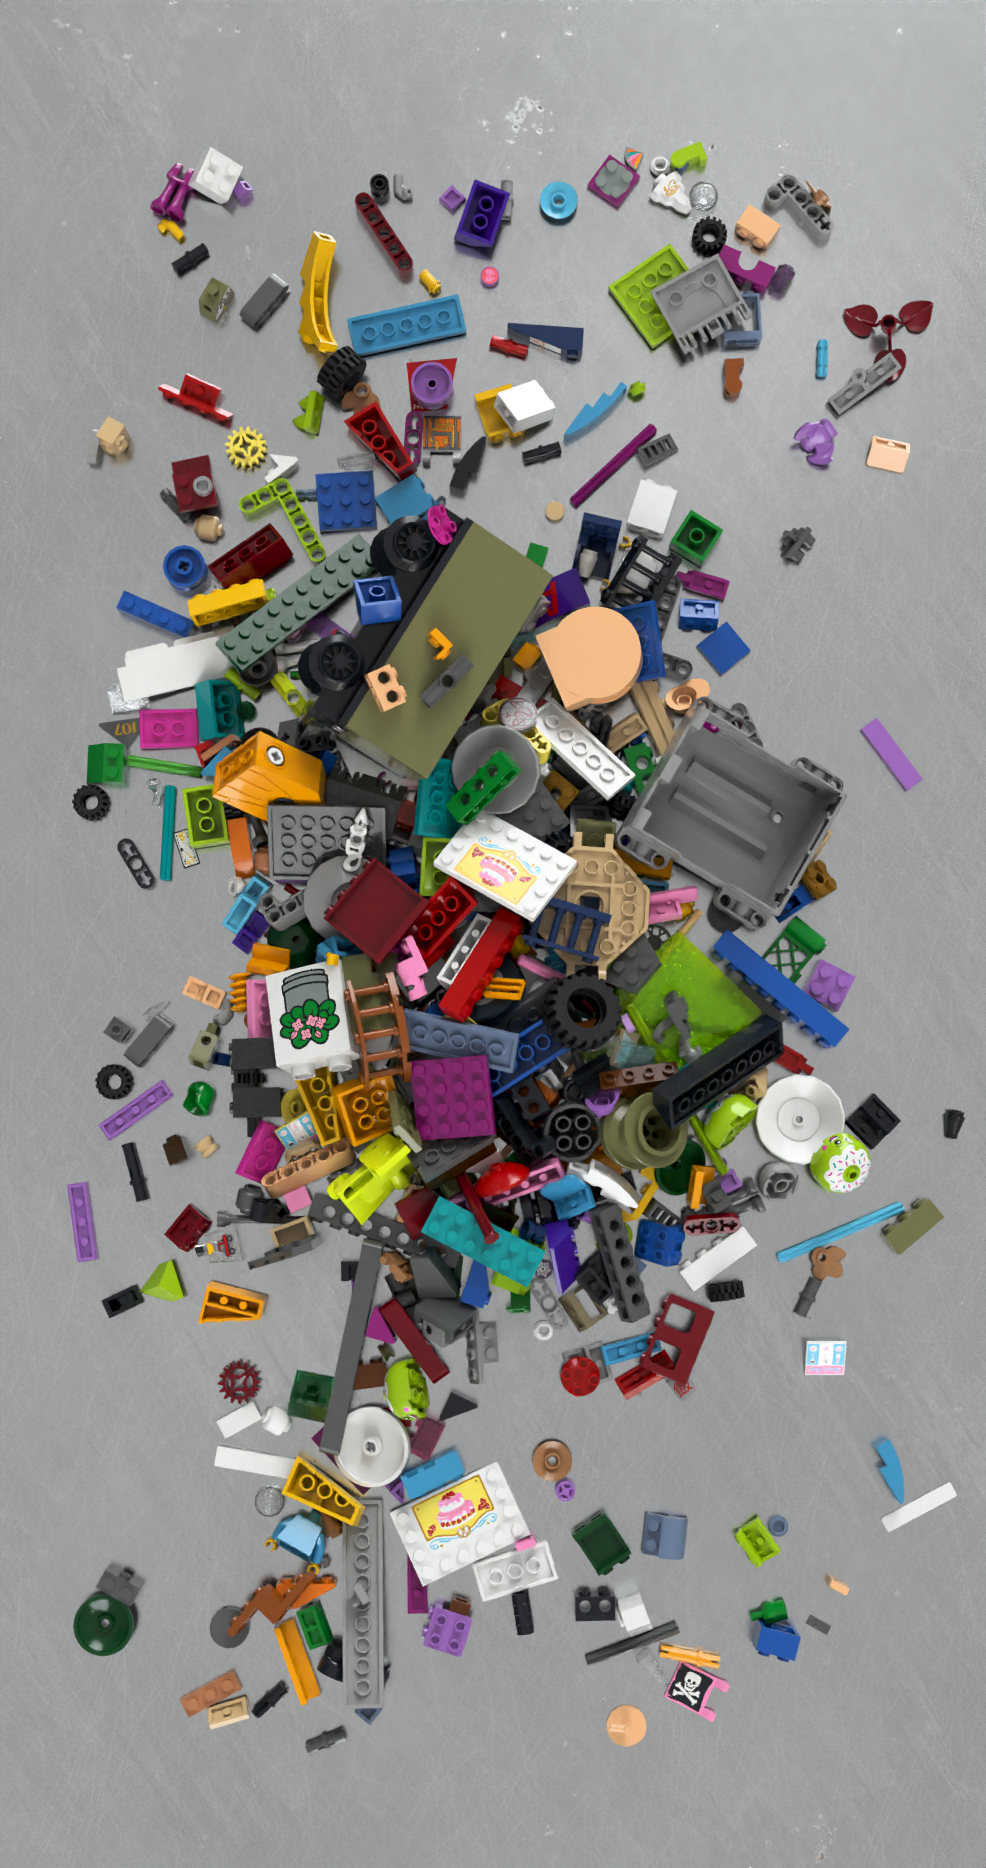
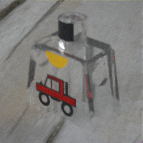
M236 1223L205 1235V1244L195 1246L197 1257L208 1255L210 1263L244 1260Z

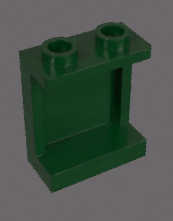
M604 1510L571 1532L572 1537L579 1544L595 1568L598 1576L609 1574L613 1570L614 1565L617 1563L623 1564L630 1558L631 1550Z

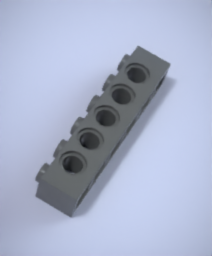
M606 1202L589 1210L588 1212L620 1319L623 1322L634 1323L651 1313L649 1302L644 1293V1285L639 1276L638 1265L633 1256V1248L628 1239L627 1228L622 1219L621 1208L618 1203Z

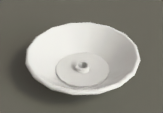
M796 1074L779 1079L766 1090V1095L761 1098L757 1105L756 1126L760 1140L772 1155L787 1163L809 1164L813 1153H816L824 1144L823 1140L834 1134L844 1133L845 1113L841 1099L830 1085L813 1076ZM797 1116L802 1118L801 1123L795 1121Z

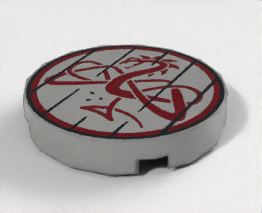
M514 697L502 703L499 708L498 719L500 725L516 729L522 734L530 731L535 726L538 712L536 706L531 701L525 698Z

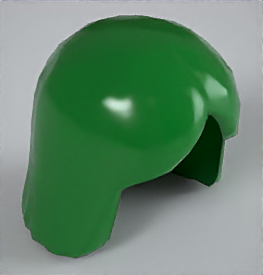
M193 1082L188 1087V1094L183 1102L184 1108L193 1115L206 1116L215 1097L214 1089L206 1082Z

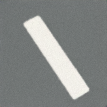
M948 1482L884 1516L881 1520L886 1530L891 1532L951 1500L957 1494L952 1484Z

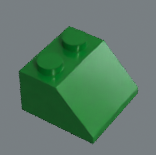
M101 743L88 746L87 784L126 785L127 747L125 744Z

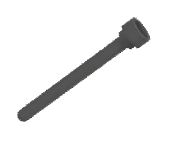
M217 1211V1227H225L229 1223L286 1224L305 1216H288L282 1222L260 1223L252 1221L250 1216L230 1215L226 1211Z

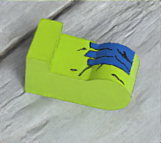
M701 141L673 152L670 159L671 169L681 172L686 167L698 163L699 168L705 166L708 158Z

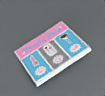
M807 1341L804 1374L844 1375L846 1341Z

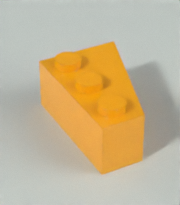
M210 1281L206 1288L198 1324L204 1322L260 1320L268 1295Z

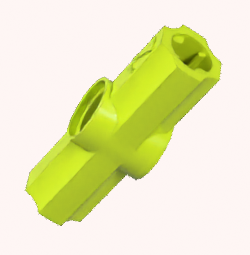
M278 672L270 682L299 719L302 709L307 702L284 672ZM291 695H298L299 699L297 702H289ZM311 717V718H310L308 721H306L305 723H306L307 725H309V724H311L315 719Z

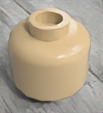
M202 514L199 518H196L194 533L197 534L199 539L215 541L218 536L222 535L223 525L220 524L218 517Z

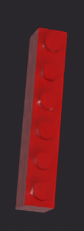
M499 908L438 1006L444 1014L462 1023L471 1015L473 1006L481 999L483 990L490 984L493 974L502 965L503 958L512 949L513 942L523 931L524 924L520 916Z

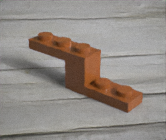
M312 1570L307 1573L302 1572L296 1578L295 1582L297 1584L294 1588L290 1587L283 1596L270 1583L264 1587L261 1585L253 1593L255 1596L253 1600H248L241 1608L243 1612L240 1616L236 1615L230 1621L229 1625L231 1627L226 1632L231 1637L239 1634L258 1610L273 1625L279 1622L317 1575Z

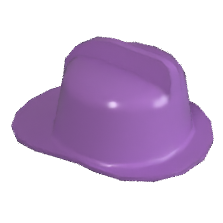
M621 1089L601 1090L589 1099H585L586 1106L601 1119L602 1116L614 1111Z

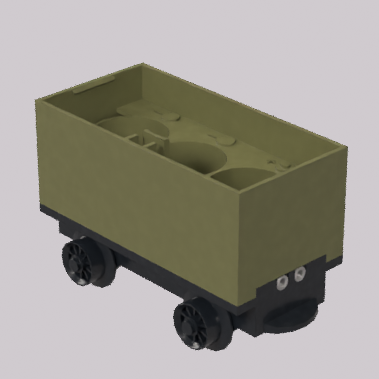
M440 496L431 507L438 505L445 507L446 498ZM445 508L446 514L450 521H454L457 527V531L453 533V539L448 545H442L434 538L428 525V512L423 518L418 516L401 517L395 520L388 528L381 530L373 538L370 546V560L374 569L381 576L394 577L402 601L401 620L361 625L360 619H358L349 636L336 628L329 636L309 645L301 653L298 661V675L301 682L311 691V697L302 709L298 722L304 724L311 717L323 724L322 727L401 778H407L408 780L427 779L553 577L548 571L468 517L462 519L447 508ZM434 628H437L453 644L449 649L451 653L444 660L441 658L435 660L433 658L441 650L439 647L435 648L429 642L430 638L427 636ZM463 654L472 662L474 667L457 683L455 688L450 690L430 709L421 701L419 696L436 680L438 675L443 673ZM390 664V667H394L398 674L396 680L399 686L402 685L407 697H404L406 702L387 711L380 712L364 675ZM381 672L378 675L379 682L382 684L387 682V675ZM444 676L442 684L445 687H449L451 683L450 678ZM392 691L387 693V700L393 703L396 699L395 693Z

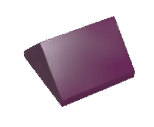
M377 1304L373 1308L365 1336L393 1344L397 1341V1337L379 1311L380 1306Z

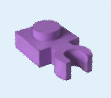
M722 1158V1160H724L723 1162H725L724 1164H726L725 1166H727L728 1164L726 1159ZM734 1169L729 1170L723 1176L720 1174L716 1177L719 1179L721 1187L726 1194L742 1187Z

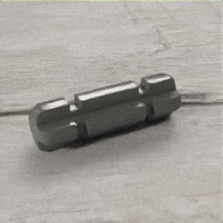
M168 488L160 492V497L166 500V504L176 514L178 513V517L182 521L187 520L191 516L190 512L180 513L177 498L175 495L172 496V492Z

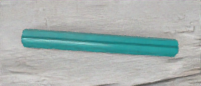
M166 785L164 790L160 879L164 881L171 879L176 788L173 785Z

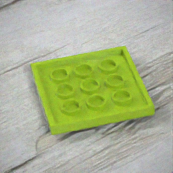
M670 243L608 286L611 294L652 349L673 335L651 296L650 291L689 270Z

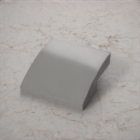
M602 1341L562 1353L564 1363L578 1356L591 1359L597 1365L600 1372L599 1384L613 1380L610 1366L604 1365L600 1346H603Z

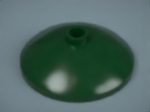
M305 917L283 931H277L271 926L267 937V944L289 949L291 951L290 969H296L315 964L317 945L326 939L311 927L308 918ZM295 936L300 938L297 944L292 941Z
M687 1139L684 1151L674 1163L663 1168H654V1177L658 1187L669 1195L677 1196L687 1193L692 1165L705 1166L706 1164L702 1147L695 1141Z
M96 1595L86 1600L78 1609L73 1624L74 1634L80 1646L87 1652L97 1656L113 1655L122 1650L129 1642L134 1629L133 1615L126 1604L110 1595ZM103 1619H107L109 1625H104Z

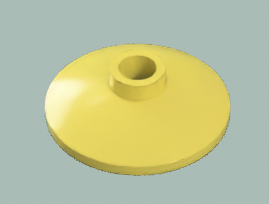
M291 1089L282 1097L280 1103L281 1113L286 1123L307 1111L299 1089Z

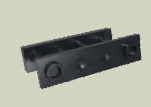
M639 534L633 540L629 553L608 588L603 590L600 601L607 607L611 602L620 607L632 605L615 595L620 586L623 585L642 596L641 603L654 600L657 604L683 560L672 552L669 556H665L646 545L648 539ZM641 551L662 563V568L659 572L655 573L636 562ZM631 568L652 580L653 583L649 589L645 590L626 579Z

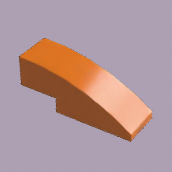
M246 817L227 820L236 876H240L242 879L252 878L256 871L248 820Z

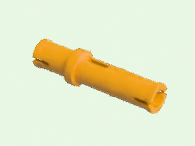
M661 1644L660 1650L668 1651V1653L660 1652V1658L696 1664V1667L719 1668V1664L711 1661L720 1662V1656Z

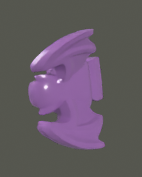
M822 418L820 423L810 424L807 422L795 432L794 440H800L802 447L807 452L815 448L814 454L806 456L808 461L824 465L834 460L831 456L835 445L830 444L831 437L837 436L838 433L828 419Z

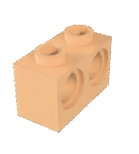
M390 664L364 675L380 712L387 711L406 702L404 698L407 697L402 685L399 686L396 680L398 674L394 667H390ZM381 672L387 675V682L385 684L380 683L378 680V675ZM389 691L394 692L396 695L393 703L387 700L386 696Z

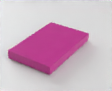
M197 708L139 710L140 749L195 748L194 746L199 744Z
M260 1119L238 1165L236 1174L262 1184L263 1176L275 1170L285 1149L274 1132L278 1126Z

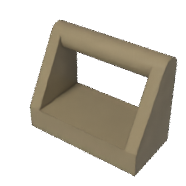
M581 1285L558 1299L579 1333L589 1329L609 1314L603 1303L599 1306L589 1295L600 1313L590 1320L575 1296L577 1292L583 1289Z

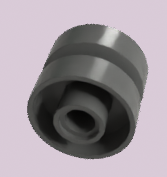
M270 651L242 674L236 667L235 669L245 684L249 686H262L274 678L278 664L273 652Z

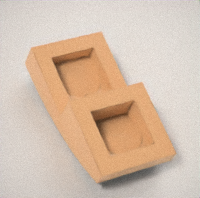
M188 976L181 994L219 1009L226 992Z

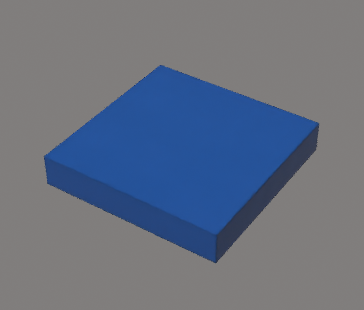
M727 621L696 646L720 675L724 674L751 652Z

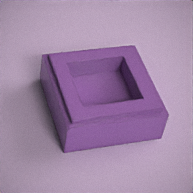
M452 185L439 198V201L454 213L466 201V197Z

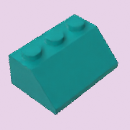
M206 680L195 684L201 741L206 742L212 739L214 742H219L230 734L237 735L241 739L245 734L240 691L236 689L237 686L231 681Z

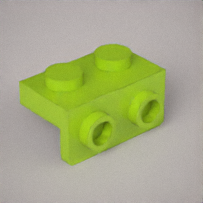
M759 1517L740 1527L735 1534L737 1543L743 1547L749 1561L756 1568L761 1567L763 1562L776 1556L781 1551Z

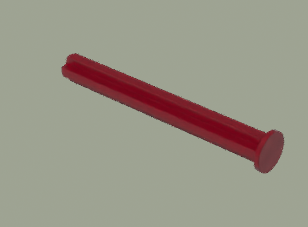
M464 1171L455 1178L482 1231L485 1244H492L499 1239V1234L494 1231Z

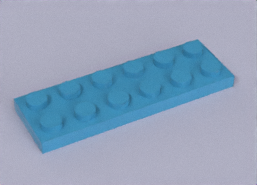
M458 294L347 319L353 349L359 356L467 333Z

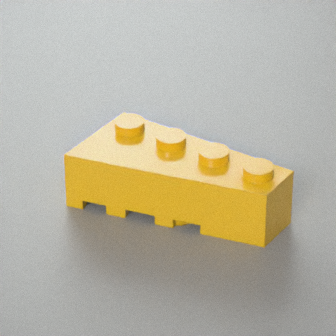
M328 1066L315 1069L316 1076L313 1078L295 1080L322 1147L346 1138L330 1090L331 1087L338 1085L336 1072L329 1071Z
M297 1456L281 1494L347 1524L358 1526L365 1506L304 1457Z

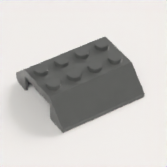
M334 765L325 786V804L386 805V843L391 844V837L408 787L400 785L397 793H395L397 784L393 783L388 794L382 792L385 788L386 780L381 779L379 786L376 787L379 778L363 773L360 781H358L360 772L356 771L352 782L346 780L349 769L344 768L340 775L342 767Z

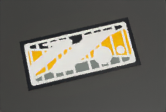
M188 828L174 832L173 836L184 869L200 864L196 849L190 847Z

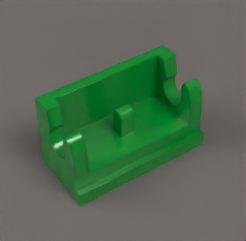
M320 1600L310 1606L305 1605L296 1612L309 1650L327 1645L333 1639Z

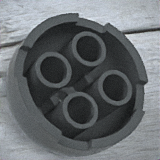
M566 1101L557 1104L552 1108L553 1111L545 1116L543 1120L542 1138L549 1135L555 1139L557 1149L552 1154L559 1157L562 1161L578 1162L590 1157L589 1155L601 1143L600 1119L581 1102Z

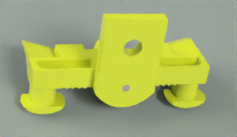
M388 1133L377 1138L361 1153L359 1160L363 1165L352 1175L343 1173L331 1182L327 1187L329 1196L333 1200L339 1198L358 1222L363 1225L395 1188L399 1191L410 1184L411 1178L409 1176L416 1172L407 1157V1154L412 1149L404 1144L403 1139L399 1135L395 1138Z

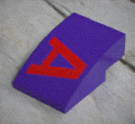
M577 568L552 577L542 593L551 603L547 607V612L536 621V629L565 618L579 609L590 606L591 602Z

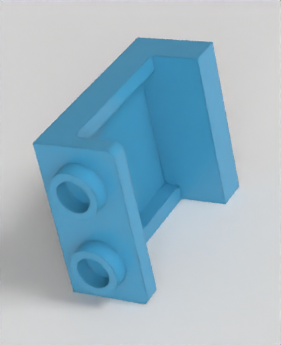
M414 474L375 497V503L389 525L404 516L420 517L428 512L435 501L430 493L426 494L424 491L425 485L420 477L416 478Z

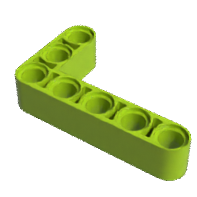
M277 479L241 498L239 501L240 510L248 518L254 517L280 503L311 563L317 566L327 558L320 539L290 483L286 479ZM280 486L287 487L285 492H278ZM263 495L270 496L268 501H261ZM291 502L296 503L294 509L286 508L287 504ZM248 503L253 504L251 510H245L244 506ZM298 519L305 520L302 526L295 525ZM306 536H313L312 542L307 543L304 541ZM316 552L323 554L320 559H314L313 555Z

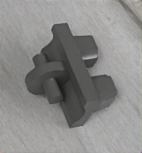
M800 527L799 530L793 528L791 532L785 530L782 533L785 537L782 543L786 548L780 555L784 558H791L795 562H800L805 556V553L799 549L800 546L803 544L806 548H810L816 541L812 534H810L812 529Z

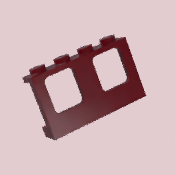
M670 1294L669 1298L665 1297L661 1308L664 1311L662 1316L658 1315L654 1327L657 1328L654 1334L650 1333L646 1343L649 1345L648 1350L642 1353L639 1363L642 1364L641 1370L645 1371L646 1369L677 1382L679 1386L685 1388L715 1311ZM672 1304L695 1312L696 1317L689 1333H683L664 1324ZM657 1340L681 1350L673 1370L649 1361Z

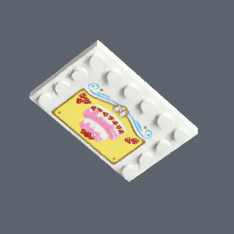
M481 811L468 825L463 824L433 862L434 867L532 922L535 921L577 866V861L495 815L485 813L484 811Z
M497 1461L389 1512L422 1586L530 1535Z

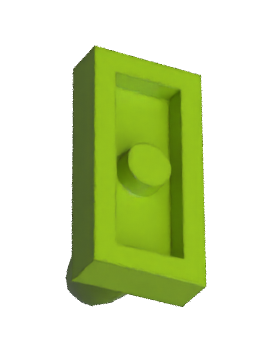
M309 391V395L299 401V405L306 410V413L297 416L292 422L297 427L307 430L311 434H319L325 397L317 391Z

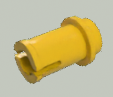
M427 269L419 274L418 278L428 287L429 293L436 294L441 290V282L436 281Z

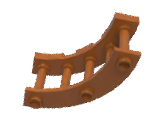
M393 972L385 973V982H382L380 985L353 990L351 980L347 981L346 989H344V997L346 1001H349L356 1030L353 1033L355 1044H358L361 1072H358L360 1084H364L365 1091L369 1090V1080L398 1074L399 1076L402 1075L404 1083L412 1081L411 1061L408 1062L407 1053H410L406 1020L403 1006H399L397 996L400 994ZM381 992L388 994L390 1001L388 1005L358 1010L356 997ZM384 1013L393 1014L395 1025H392V1027L363 1033L360 1018ZM391 1035L397 1036L398 1046L395 1049L367 1054L366 1040ZM392 1057L399 1058V1064L396 1067L369 1072L368 1062Z

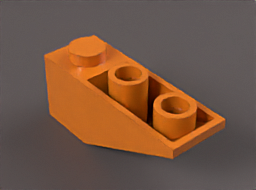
M290 1577L281 1578V1581H277L276 1590L283 1596L290 1587L293 1589L297 1583ZM322 1577L321 1580H313L290 1609H297L335 1588L337 1580H332V1577Z

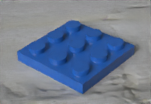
M373 471L315 474L320 532L377 529Z

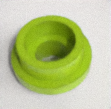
M639 380L629 385L631 389L628 390V393L631 392L633 397L645 391V382L641 384Z

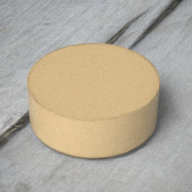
M557 501L550 502L545 509L546 517L553 522L561 520L564 516V506Z

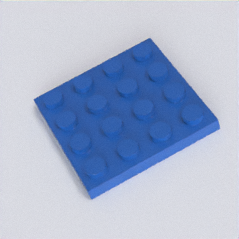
M651 600L612 609L628 619L635 628L640 640L643 661L636 683L665 678L666 673L656 601Z

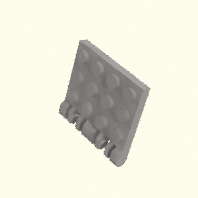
M718 254L650 291L684 355L691 351L685 339L686 337L693 349L698 347L697 341L692 335L696 331H698L701 340L706 343L708 338L702 328L706 327L712 339L724 333L718 319H722L727 330L732 328L730 321L726 317L731 312L736 323H742V319L736 309H739L745 321L752 318L749 308Z

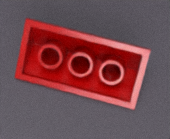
M452 876L428 900L431 905L404 936V938L413 936L419 952L425 960L436 951L478 904L474 891Z

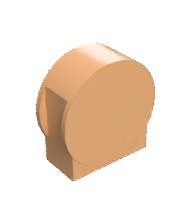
M605 607L579 609L565 617L557 627L536 635L562 701L569 713L588 704H605L621 698L634 686L640 675L643 655L638 634L628 619L612 609Z

